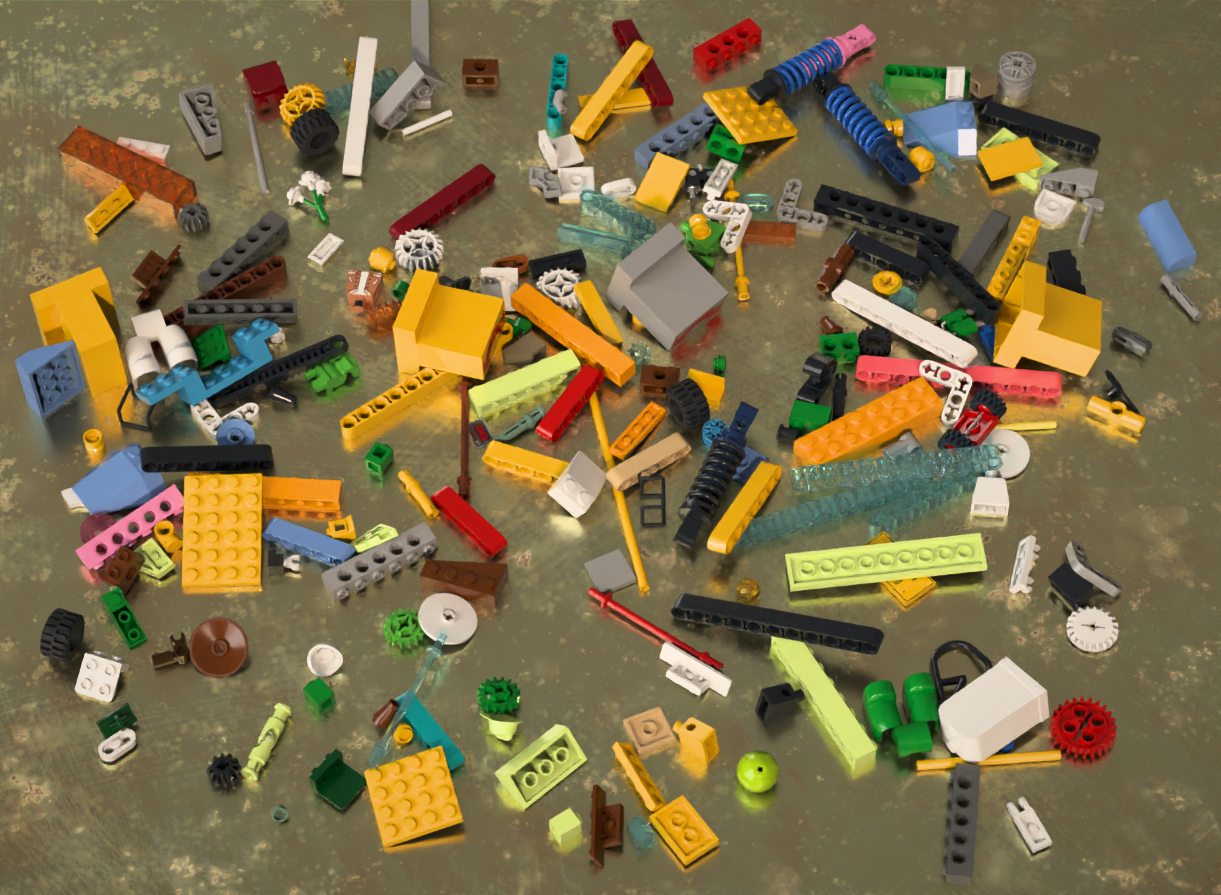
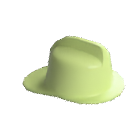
M486 709L479 711L480 715L488 719L490 732L502 740L510 741L517 731L518 723L523 722L521 719L514 718L507 713L502 715L500 712H497L494 715L493 711L487 713Z

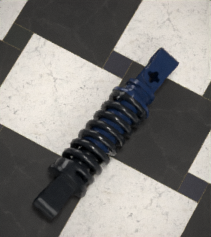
M741 401L730 428L723 430L721 437L712 440L710 451L707 453L706 459L703 461L702 467L694 479V484L690 487L686 500L677 511L683 523L673 539L674 542L691 549L699 529L708 530L713 524L712 518L716 516V509L720 508V501L724 499V493L729 489L728 484L732 483V476L737 473L736 468L741 465L742 460L746 457L744 447L747 444L745 435L759 409Z

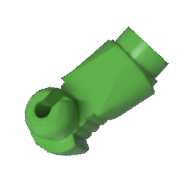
M696 249L687 250L705 269L714 268L715 257L697 256Z

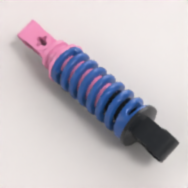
M860 24L842 36H837L834 39L826 37L821 43H817L806 51H802L799 55H795L778 66L766 70L763 74V79L750 85L747 89V94L759 106L764 105L773 98L781 101L786 98L787 94H792L795 90L801 89L802 86H807L809 82H814L816 77L823 76V74L826 75L830 70L834 71L837 68H841L845 64L846 59L850 58L852 54L873 44L876 40V35L865 24Z

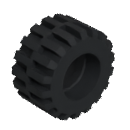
M320 108L304 112L301 116L297 117V120L293 122V126L290 128L291 138L300 151L307 156H316L329 150L335 144L340 133L339 127L325 109Z
M687 378L667 388L666 399L669 409L676 422L683 429L689 431L710 420V409L707 399L701 388L691 378Z
M61 608L55 609L47 619L42 631L40 641L41 654L65 663L71 661L83 639L85 629L84 617Z

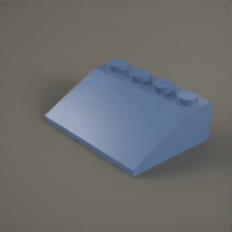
M73 340L30 350L15 360L28 406L41 418L87 387Z

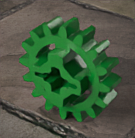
M493 677V681L486 679L485 684L480 683V688H477V703H480V708L486 707L487 713L493 711L494 715L497 712L504 715L505 711L511 713L512 708H518L521 698L520 689H517V683L511 684V679L504 681V677H501L500 680Z

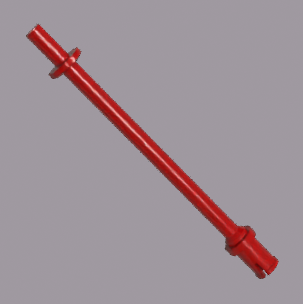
M593 587L588 590L589 595L601 601V608L611 607L719 672L722 671L718 668L723 669L724 664L712 658L708 652H698L614 601L611 592L604 595Z

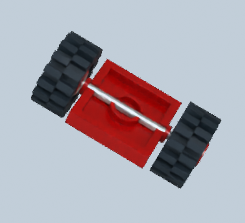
M980 389L969 403L971 404V409H966L954 425L943 434L937 442V446L940 448L939 451L944 453L943 456L945 458L948 457V460H953L955 464H964L973 454L975 447H980L1007 410L1005 402H1002V398H998L997 393L994 395L991 390L988 392V389Z

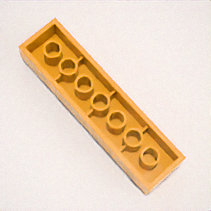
M921 376L795 440L793 454L813 481H816L942 416L944 402L925 378Z

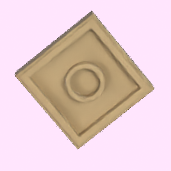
M660 706L623 720V725L638 756L676 742V737Z

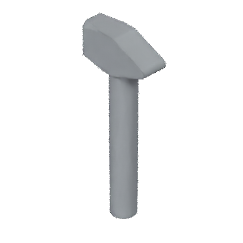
M1097 198L1083 199L1082 205L1087 207L1088 210L1078 237L1079 243H1085L1094 212H1103L1105 201Z

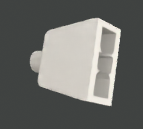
M988 470L985 472V477L977 478L972 498L971 513L1008 515L1009 497L1006 480L1004 478H997L996 471Z

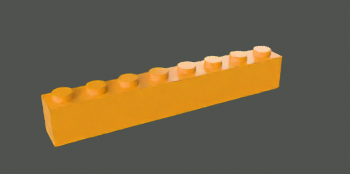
M525 283L510 296L512 308L565 347L572 349L584 361L603 370L605 376L621 387L636 373L635 361L632 357L626 356L618 347L608 343L603 336L594 333L589 326H585L577 317L568 314L563 307L557 306L548 296L542 295L534 286L531 287Z
M188 472V476L228 475L221 473L209 474L202 472ZM263 476V506L340 511L343 488L342 482L339 480Z

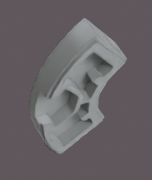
M530 168V185L542 188L545 198L563 197L561 183L554 174L545 168Z

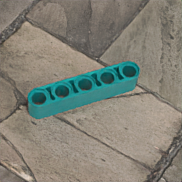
M563 53L556 54L552 60L546 111L547 127L551 130H559L563 126L564 114H560L552 103L557 90L562 89L567 92L569 62L568 56Z
M410 690L394 699L400 705L397 713L405 723L411 726L413 733L427 750L442 745L450 772L465 763L464 756Z

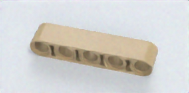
M676 432L616 465L608 471L606 478L618 492H621L638 483L640 477L650 476L684 457L690 452L692 446L681 433Z

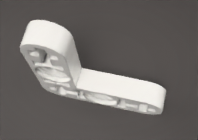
M711 200L706 202L703 206V212L708 218L729 221L720 244L726 253L735 252L749 224L752 211L743 203L715 200L714 202ZM731 208L728 214H724L726 209ZM740 225V228L733 232V228Z
M925 360L920 364V375L925 379L952 388L941 416L943 424L951 427L960 417L972 386V378L961 371L931 360ZM929 365L931 366V370L935 372L936 368H938L939 371L937 373V378L934 377L935 373L932 371H929L928 374L925 373L924 368H926ZM942 372H949L951 378L948 381L942 380L940 378ZM966 379V383L969 385H964L961 392L959 391L961 383L958 381ZM955 395H959L962 398V402L958 405L953 404L951 398ZM951 408L959 409V411L954 410L953 418H955V420L951 419L950 421H947V417L945 415L950 414Z
M206 399L198 403L202 405V411L198 405H190L192 413L215 440L217 434L215 430L223 422L237 418L251 424L260 416L259 407L255 403H247L220 418ZM207 415L214 416L210 421L204 420V417Z

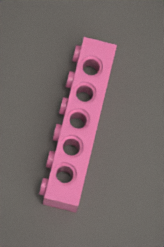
M173 484L75 550L88 570L92 567L95 570L105 564L104 559L109 556L111 559L115 557L121 545H126L129 548L137 542L135 538L140 535L144 538L153 532L151 528L158 522L169 521L167 518L173 513L176 516L184 511V497L175 484ZM161 502L168 505V512L161 510ZM145 513L152 515L153 521L151 523L144 519ZM129 524H134L137 527L136 533L129 531ZM114 534L120 536V544L113 542L112 536ZM97 545H101L105 548L104 555H100L97 553Z

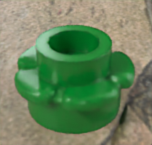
M718 355L713 360V368L717 369L718 373L726 371V356Z

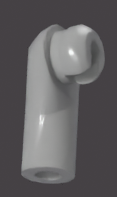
M562 89L555 92L552 101L560 114H564L567 111L563 100L566 99L568 93Z

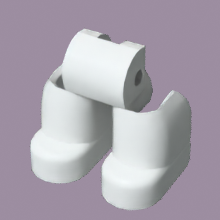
M160 309L130 318L136 336L126 341L125 356L135 389L138 388L137 379L141 375L154 371L157 372L158 376L162 374L151 347V342L157 340L161 345L169 372L172 371L176 364L191 359L195 369L198 368V360L188 336L178 325L166 326Z

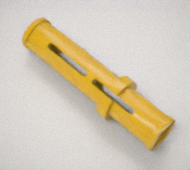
M408 469L400 471L398 478L406 486V491L412 494L429 519H432L431 514L433 517H436L439 510L422 490L420 482L413 478Z

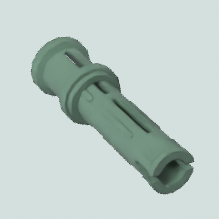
M537 405L530 413L523 414L521 420L494 436L493 440L505 444L526 429H533L546 415L545 410L540 405Z

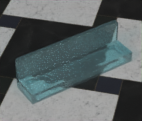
M562 223L561 226L558 225L557 227L558 241L628 256L633 243V238L572 224Z

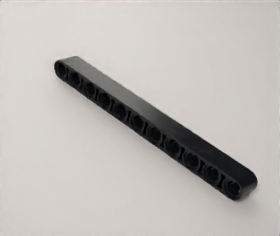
M680 593L671 608V614L680 620L869 655L878 653L884 639V633L874 627L687 593Z

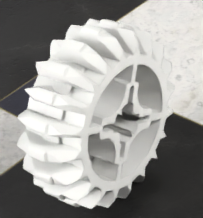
M420 227L416 231L412 228L411 232L406 231L405 235H400V240H396L394 248L395 258L405 270L410 268L411 273L416 269L427 271L430 268L433 270L434 265L439 266V261L443 258L444 247L442 240L438 234L435 235L434 231L429 232L427 228L424 231Z
M558 267L556 271L551 269L550 273L544 272L543 276H540L536 288L542 295L548 296L557 306H561L565 310L577 309L578 304H581L573 286L584 281L583 278H580L579 273L574 274L573 269L568 271L565 267L564 270H560Z

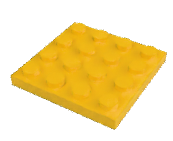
M750 85L704 93V100L740 145L796 136L798 129L774 99L759 106L747 94V89Z
M442 745L364 771L385 848L464 822Z

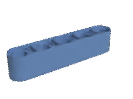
M276 517L271 518L262 533L263 538L268 542L333 566H338L352 559L356 554V549L348 543Z

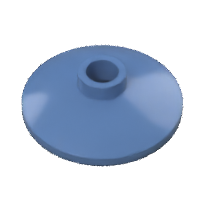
M230 419L219 426L216 440L218 445H253L255 433L251 425L246 421ZM236 437L239 440L233 441L232 438Z

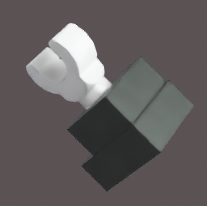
M268 550V576L284 575V567L299 570L300 565L293 562L300 561V556L292 555L284 559V554H276V550Z

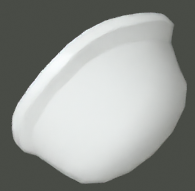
M322 642L311 648L307 661L310 670L315 675L329 676L342 665L343 657L333 644Z

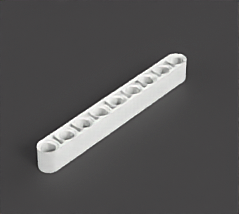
M362 36L359 38L343 162V175L361 176L378 38Z
M843 280L831 294L837 303L960 368H966L978 355L976 348L971 344L848 280Z

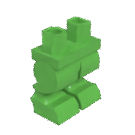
M337 342L334 348H340L342 343ZM347 351L343 355L331 359L329 363H323L322 366L317 365L315 369L310 368L308 372L303 371V376L306 380L316 376L317 379L311 382L314 390L320 392L326 389L329 393L333 388L344 384L347 373L350 372L353 377L361 376L359 364Z

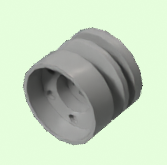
M1021 51L1008 52L1001 57L997 77L999 82L998 91L1008 98L1019 99L1031 93L1036 70L1034 58Z

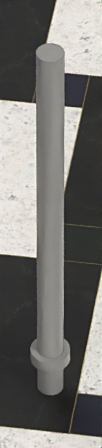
M245 102L243 104L245 109L243 113L248 123L262 193L266 195L270 191L253 117L254 110L251 108L250 102Z

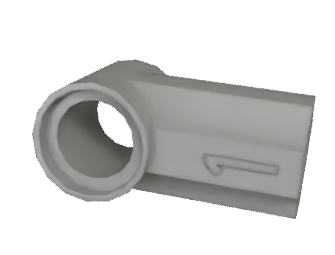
M908 432L898 442L883 448L882 454L887 464H892L907 456L910 458L916 457L923 451V446L912 432Z

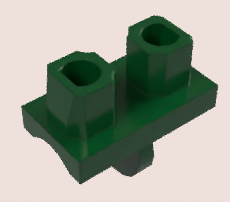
M125 703L98 720L96 724L104 738L108 739L118 731L126 730L127 727L138 720L129 704Z

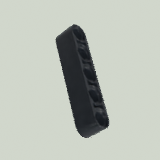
M853 231L845 241L846 244L851 245L855 250L853 257L884 271H893L902 279L913 284H922L931 270L926 262L860 232Z

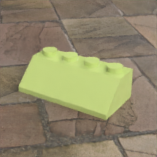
M556 724L497 770L495 774L504 789L526 809L583 764L587 758L569 728Z

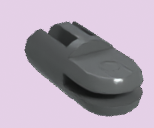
M1116 327L1113 330L1114 332H1112V338L1116 342L1124 345V348L1139 356L1146 354L1152 349L1151 341L1134 331L1131 332L1126 328Z

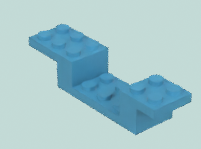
M258 318L252 322V325L247 328L238 329L236 334L231 336L240 356L231 358L229 363L219 365L210 374L199 376L196 370L184 364L174 366L169 373L157 376L155 381L143 384L135 393L140 400L152 406L172 393L177 392L181 400L195 406L272 361L273 358L264 340L280 330L277 324L264 318Z

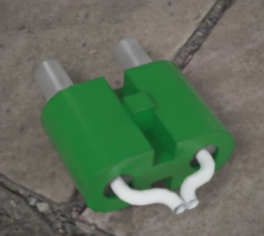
M960 308L940 318L942 330L960 339L976 333L979 327L986 324L981 320L974 322L971 317L967 318V316L974 314L970 309L964 311Z

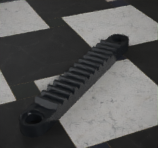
M334 335L256 369L208 397L207 400L211 406L216 408L233 401L239 402L240 398L246 399L247 395L253 396L254 392L260 393L261 389L267 390L268 386L272 387L275 383L280 384L282 380L287 381L289 377L294 378L296 374L301 375L303 371L308 372L310 368L315 369L317 365L322 366L323 363H329L331 359L346 353L349 344L343 335ZM337 342H343L340 348H334ZM221 394L219 400H213L214 395Z

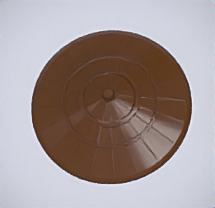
M220 617L212 618L201 623L193 632L189 643V653L193 664L200 672L211 677H225L233 674L243 665L248 653V641L243 629L234 621Z

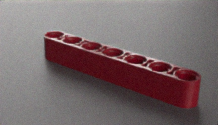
M631 19L613 22V34L624 54L636 40L644 43ZM652 57L637 79L654 109L671 107L674 102L673 94Z
M478 164L393 223L389 229V234L396 240H400V235H405L406 231L411 232L412 228L415 231L419 227L423 231L426 228H430L489 187L494 182L496 175L484 164Z

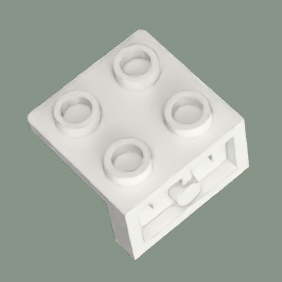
M545 130L538 131L539 147L550 171L584 161V157L573 134L552 139Z

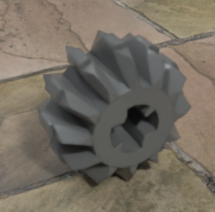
M191 202L190 205L184 204V208L179 209L178 222H180L182 229L186 228L188 232L193 230L196 233L197 229L203 230V226H207L209 214L205 205L201 206L199 202L196 204Z

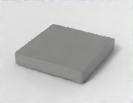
M620 548L584 563V567L596 589L604 595L637 582Z

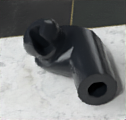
M994 95L982 99L972 98L973 107L982 108L984 103L991 101Z

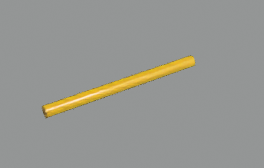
M1060 750L993 754L979 763H969L961 757L917 760L916 764L917 770L955 768L956 763L984 766L1061 760Z

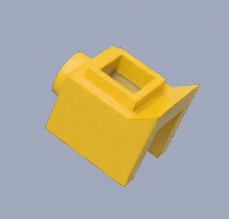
M351 514L344 519L328 522L329 528L326 529L328 537L345 543H351L356 540Z

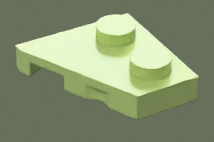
M379 524L351 542L350 545L356 549V552L363 553L376 545L398 536V533L393 527Z

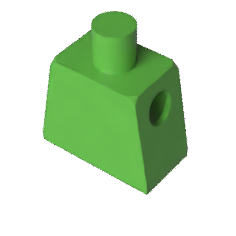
M708 220L707 225L710 227L711 234L701 240L693 237L692 229L687 221L683 222L680 230L686 233V246L690 249H696L699 256H711L721 245V239L727 228L726 226Z

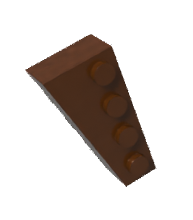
M426 560L420 573L421 588L437 593L454 594L466 601L496 608L508 579V565Z

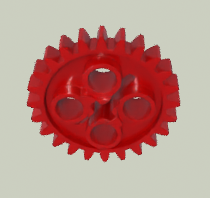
M1081 696L1080 701L1073 697L1072 703L1065 700L1064 706L1059 704L1058 710H1054L1053 716H1051L1049 730L1052 731L1051 737L1055 738L1054 744L1061 743L1060 750L1066 748L1067 755L1074 752L1075 758L1082 754L1083 759H1085L1086 754H1089L1093 759L1095 752L1101 756L1102 750L1107 752L1109 746L1113 745V739L1116 737L1117 725H1114L1116 719L1111 718L1112 711L1105 712L1107 706L1099 707L1100 701L1098 700L1094 704L1092 703V698H1089L1088 702L1084 700L1083 696ZM1092 715L1088 720L1087 726L1083 728L1087 717ZM1083 728L1079 739L1075 741L1076 737L1079 734V730Z

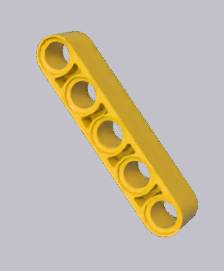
M497 441L489 442L482 457V460L487 465L552 485L569 465L568 462Z

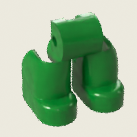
M930 673L913 674L903 682L902 701L908 719L911 722L910 724L903 725L896 704V693L891 681L879 680L866 686L863 691L862 709L872 738L877 742H882V732L891 728V737L895 741L899 758L910 756L912 753L932 751V739L926 721L934 720L935 731H938L940 718L939 705L935 695L936 687Z

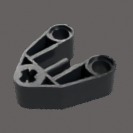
M819 352L809 356L805 361L802 371L810 375V377L800 388L795 400L818 404L835 374L838 362L834 358Z

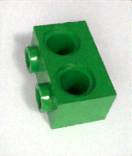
M716 123L705 149L738 163L746 144L740 145L726 127Z
M857 333L819 335V353L834 358L838 363H852L856 361L860 351Z

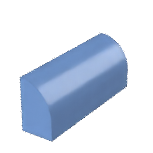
M1159 201L1144 208L1137 219L1167 273L1194 266L1197 253L1168 201Z

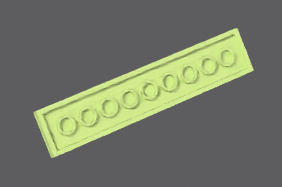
M981 533L785 554L790 592L987 570Z

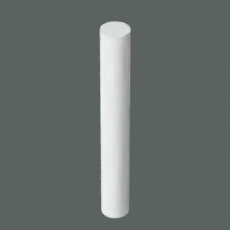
M450 109L402 129V133L406 136L451 117L452 112Z

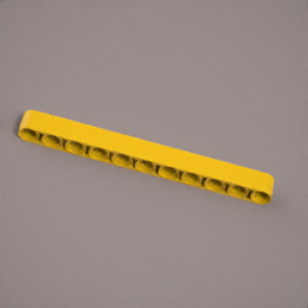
M505 323L493 356L513 343V327L511 324ZM426 367L344 416L340 421L343 438L353 440L460 375Z

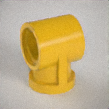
M167 520L156 524L154 531L158 544L168 554L178 551L182 547L183 541L174 530L173 524Z

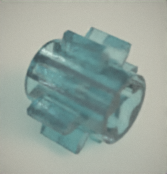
M641 341L638 342V345L631 343L632 347L627 352L630 353V357L633 360L635 359V364L639 365L640 361L647 363L646 359L651 356L648 353L650 347L647 345L643 347L644 344Z

